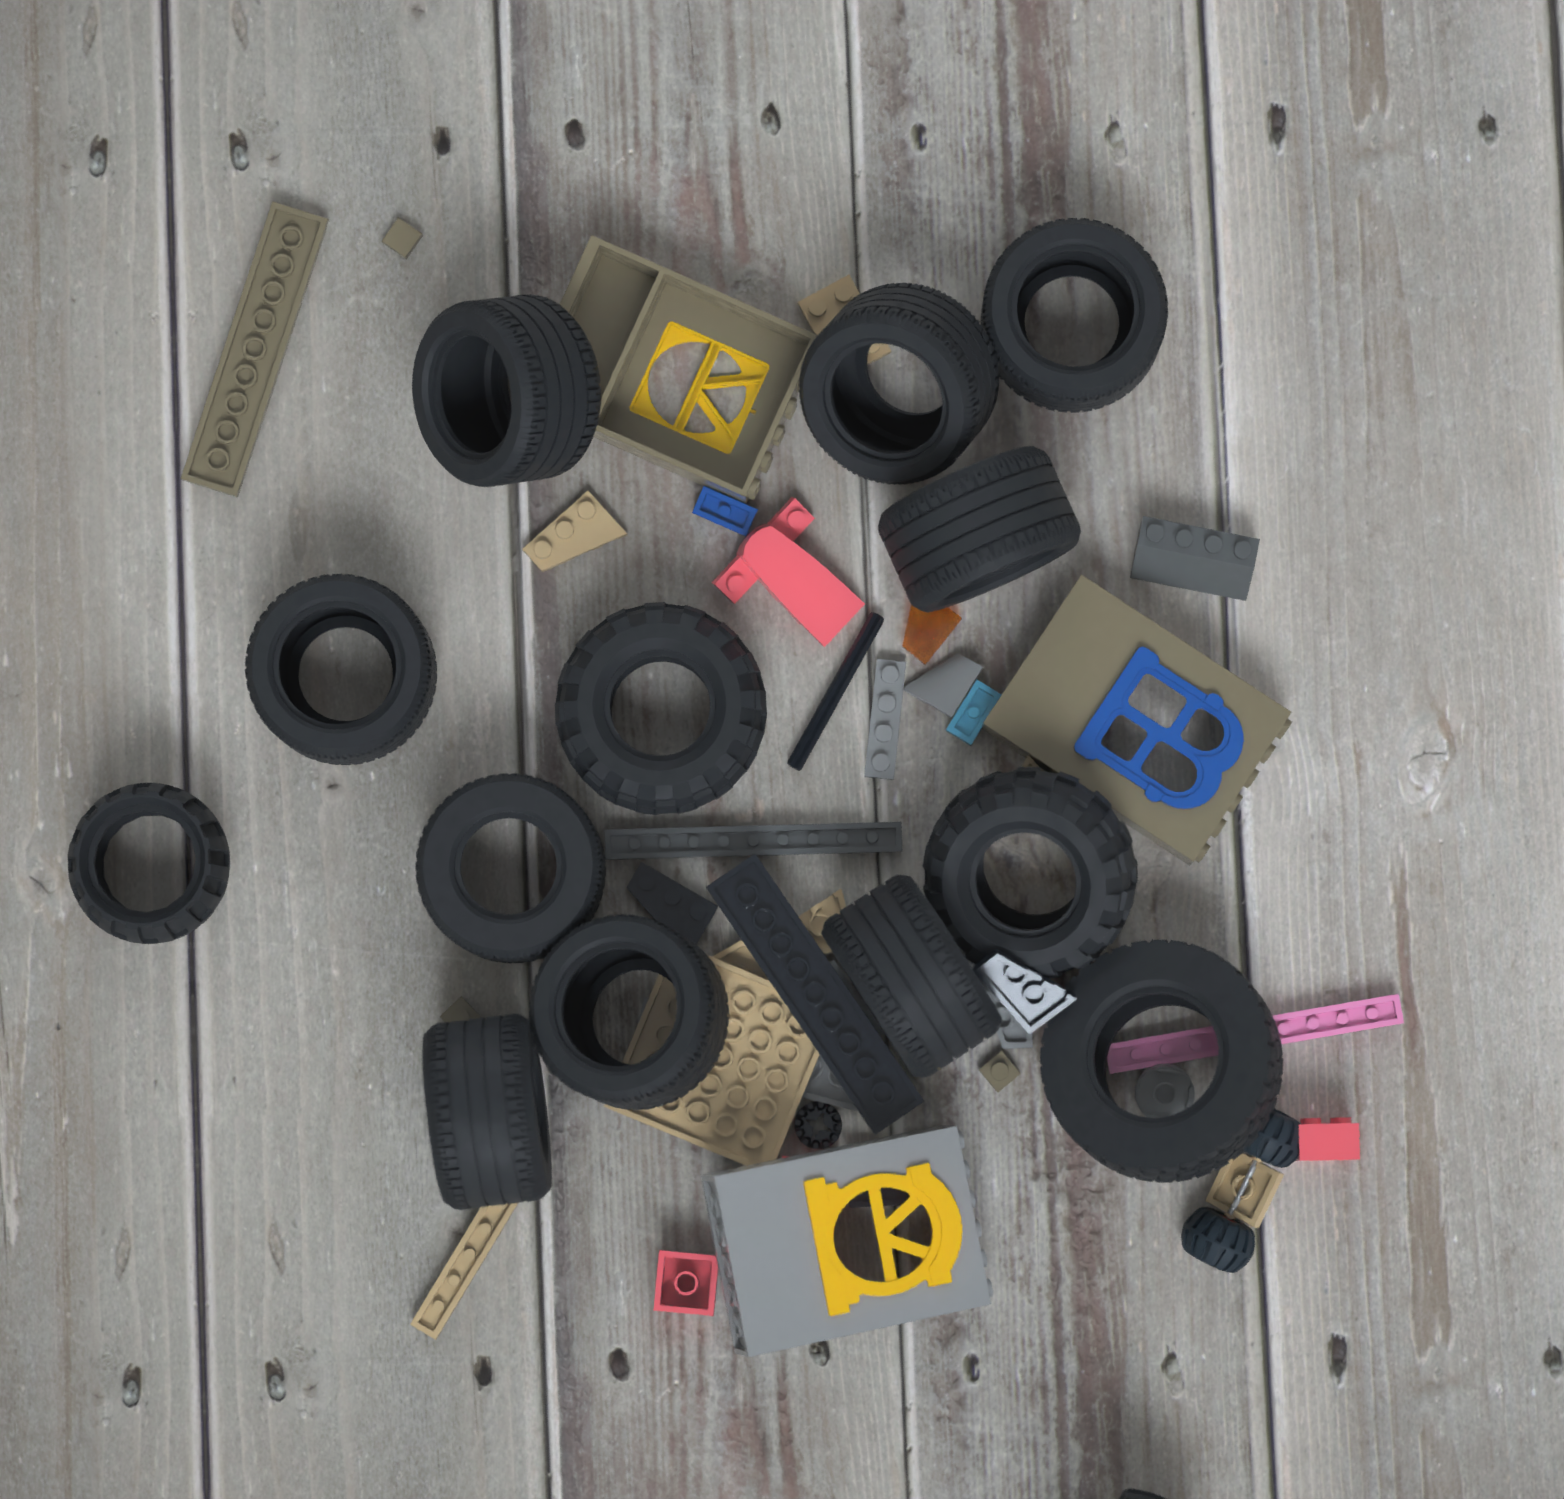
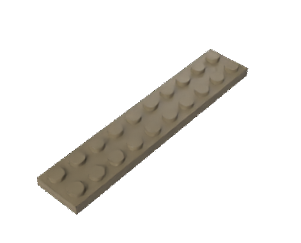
M272 201L180 478L181 480L238 498L329 223L327 218Z

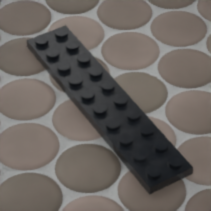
M753 854L706 886V889L874 1135L924 1102L913 1083L756 854Z

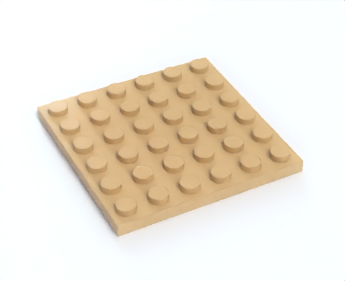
M708 955V958L712 960L721 975V980H723L726 988L725 992H727V1004H729L727 1037L724 1039L723 1050L719 1053L721 1055L718 1061L714 1063L715 1066L711 1072H708L707 1077L702 1082H699L696 1088L692 1091L690 1090L688 1094L682 1098L678 1097L679 1099L672 1103L667 1102V1105L646 1110L620 1109L608 1106L607 1104L604 1107L745 1166L776 1160L820 1054L769 980ZM660 974L654 984L622 1063L632 1065L650 1057L665 1043L672 1031L677 1014V996L674 985Z

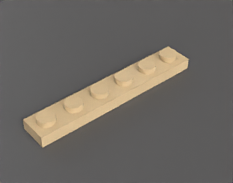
M507 1202L505 1205L480 1207L410 1325L437 1340L518 1203L508 1204Z

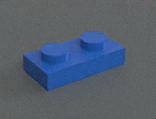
M703 486L692 513L747 536L758 509Z

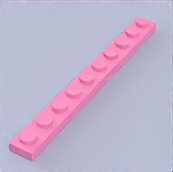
M1399 994L1272 1016L1279 1031L1281 1044L1404 1023ZM1213 1026L1112 1043L1107 1055L1109 1074L1149 1068L1157 1064H1172L1218 1056L1217 1037Z

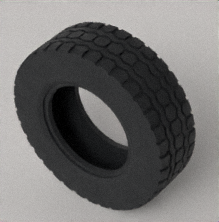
M1166 939L1151 940L1149 943L1147 940L1133 942L1131 946L1122 945L1112 949L1110 954L1105 952L1094 963H1089L1079 970L1080 974L1077 977L1073 976L1065 985L1066 989L1076 994L1077 999L1046 1022L1047 1028L1044 1027L1041 1040L1043 1047H1040V1064H1042L1040 1070L1042 1083L1045 1084L1043 1088L1052 1112L1066 1133L1095 1160L1112 1171H1117V1173L1130 1178L1134 1177L1137 1180L1155 1181L1156 1183H1171L1173 1180L1180 1182L1192 1180L1194 1176L1196 1178L1210 1174L1213 1169L1217 1171L1226 1166L1231 1158L1235 1160L1245 1152L1244 1148L1247 1145L1250 1147L1259 1135L1257 1133L1260 1130L1263 1131L1270 1119L1268 1115L1274 1111L1278 1101L1276 1096L1277 1094L1279 1095L1282 1078L1280 1077L1283 1075V1058H1281L1283 1051L1276 1022L1267 1004L1246 977L1230 962L1212 951H1207L1206 948L1194 944L1188 945L1187 942L1175 940L1168 942ZM1180 1006L1200 1013L1212 1024L1218 1042L1216 1072L1204 1094L1188 1108L1164 1117H1143L1120 1108L1111 1096L1106 1079L1107 1055L1112 1041L1120 1029L1136 1015L1155 1007Z

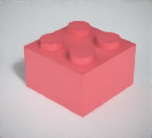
M1351 1117L1330 1118V1124H1321V1118L1300 1119L1301 1124H1298L1299 1153L1296 1161L1360 1159L1359 1123H1351Z
M659 1250L653 1311L714 1316L719 1270L716 1255Z

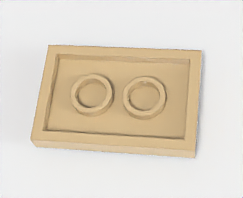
M847 275L800 300L798 306L813 333L818 335L840 310L860 293L850 275ZM872 344L868 353L867 366L890 354L891 349L889 345Z

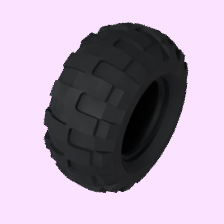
M665 602L644 603L642 606L622 609L607 616L603 622L592 630H588L577 642L568 661L564 663L557 682L555 722L562 748L570 764L581 779L597 792L599 796L616 806L633 810L636 813L650 815L681 814L696 810L713 800L719 799L731 790L743 774L748 771L757 756L765 733L767 719L766 691L760 669L752 653L739 638V635L724 622L718 621L705 611L688 605L680 606ZM654 662L675 663L691 670L704 683L710 697L709 718L701 735L686 749L670 755H649L632 748L617 733L612 720L613 700L622 681L637 668Z
M1018 767L1017 770L1004 773L996 771L979 778L969 788L961 790L948 803L934 825L925 847L922 865L925 872L924 894L958 947L965 953V958L972 963L977 964L995 949H998L1049 979L1062 977V974L1074 968L1082 969L1096 960L1099 954L1109 944L1114 942L1123 929L1134 902L1135 889L1138 882L1137 860L1134 858L1132 849L1133 840L1125 822L1120 821L1113 812L1112 804L1097 790L1092 792L1078 782L1079 778L1061 771L1058 774L1041 771L1040 767ZM1031 833L1048 838L1066 853L1073 865L1076 876L1075 896L1066 905L1050 913L1027 914L1011 909L995 896L988 885L984 872L985 851L999 839L1012 834Z

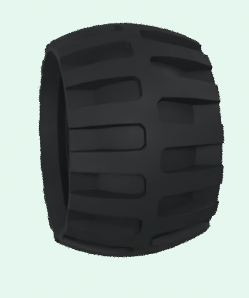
M161 783L127 785L106 794L96 801L78 822L69 844L67 857L71 889L87 917L112 936L140 944H158L176 940L202 925L214 913L223 898L230 872L228 842L219 821L212 811L192 794L180 788ZM143 816H164L178 822L192 841L196 858L193 878L183 895L165 908L149 912L127 909L112 895L104 878V856L109 842L123 825Z

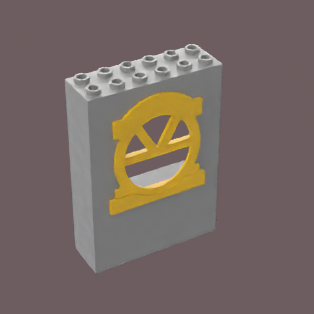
M939 1125L701 1175L735 1354L752 1357L991 1304L990 1297L993 1296L991 1281L986 1279L984 1267H987V1257L985 1251L980 1248L979 1237H981L982 1231L979 1221L975 1220L973 1208L976 1207V1199L973 1191L969 1190L967 1178L970 1177V1168L968 1162L963 1159L964 1137L962 1132L958 1131L957 1126ZM882 1187H890L909 1193L910 1197L886 1219L880 1189ZM867 1190L885 1282L868 1281L851 1273L841 1263L834 1247L833 1232L838 1215L851 1199ZM919 1205L924 1206L931 1221L932 1239L929 1247L889 1234ZM891 1247L921 1257L922 1262L911 1273L898 1278Z

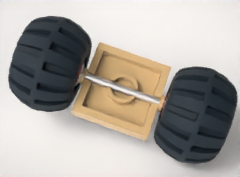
M1275 1108L1273 1113L1268 1115L1270 1119L1263 1131L1260 1130L1257 1133L1259 1135L1250 1147L1247 1145L1244 1148L1245 1152L1252 1155V1157L1243 1152L1235 1160L1231 1158L1228 1161L1229 1164L1220 1169L1205 1201L1225 1211V1213L1209 1207H1201L1194 1211L1183 1225L1181 1234L1183 1249L1196 1259L1228 1273H1235L1246 1266L1252 1258L1255 1248V1234L1253 1230L1236 1218L1252 1227L1259 1228L1284 1176L1283 1173L1263 1162L1285 1168L1298 1159V1124L1301 1123Z

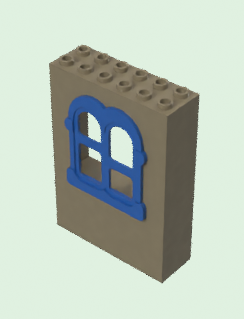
M1081 574L983 722L982 730L1025 758L1029 755L1046 772L1058 774L1061 771L1079 778L1078 782L1092 792L1097 790L1112 804L1111 808L1119 820L1124 821L1125 824L1190 866L1194 860L1199 863L1211 847L1206 842L1210 836L1216 838L1227 821L1223 819V816L1227 811L1232 813L1242 800L1243 796L1239 792L1243 786L1247 789L1251 786L1260 772L1255 769L1259 762L1264 764L1273 753L1276 746L1272 742L1275 737L1281 739L1292 723L1288 719L1292 712ZM1146 674L1152 675L1186 698V705L1169 728L1159 725L1132 707L1128 702L1130 695ZM1197 709H1204L1215 716L1224 728L1222 743L1211 751L1196 749L1181 738L1182 731ZM1119 715L1125 716L1147 732L1145 740L1129 761L1123 760L1101 744L1103 736ZM1157 742H1165L1194 763L1197 769V779L1189 790L1184 792L1171 791L1142 772V764Z

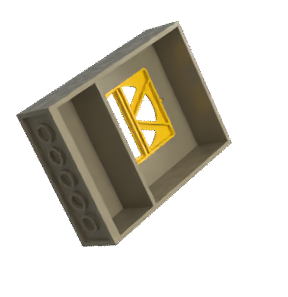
M591 235L559 305L566 309L583 329L597 360L601 381V409L593 437L742 503L747 504L749 498L755 500L761 487L759 476L761 472H768L773 460L771 450L774 445L779 447L784 437L785 419L791 420L798 404H796L797 399L795 397L799 392L802 363L810 345L818 335ZM688 342L710 344L672 426L659 415L651 402L648 392V378L651 368L657 358L673 346ZM720 351H724L731 356L741 369V373L737 375L708 377ZM745 386L746 398L743 408L738 416L728 424L703 390ZM696 403H698L712 422L715 431L692 433L685 430Z

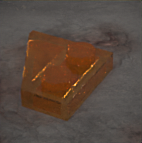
M911 604L902 648L926 666L961 622L962 618L949 607L933 612H923Z

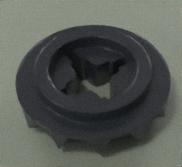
M818 1101L811 1102L803 1106L795 1118V1132L798 1139L807 1147L824 1149L833 1145L839 1138L842 1131V1120L840 1114L832 1105ZM822 1113H825L823 1124L827 1125L831 1131L820 1130L815 1138H813V1126L806 1122V1119L817 1120Z

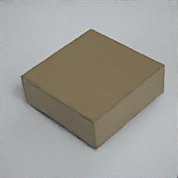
M398 217L383 238L382 243L407 259L423 237V234Z

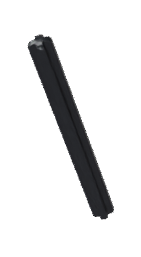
M875 612L869 614L787 761V764L793 769L802 770L884 622V618Z

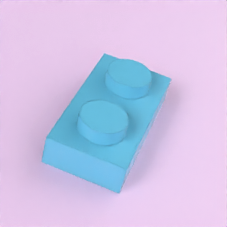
M976 680L946 728V731L971 746L981 731L983 722L1002 694Z

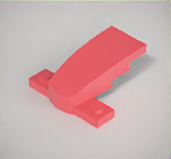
M791 497L767 524L760 525L745 537L736 553L737 556L714 579L712 584L735 604L759 580L772 597L825 647L865 603L826 567L793 542L815 517L794 497Z

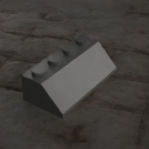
M1143 516L1130 578L1246 601L1260 539Z

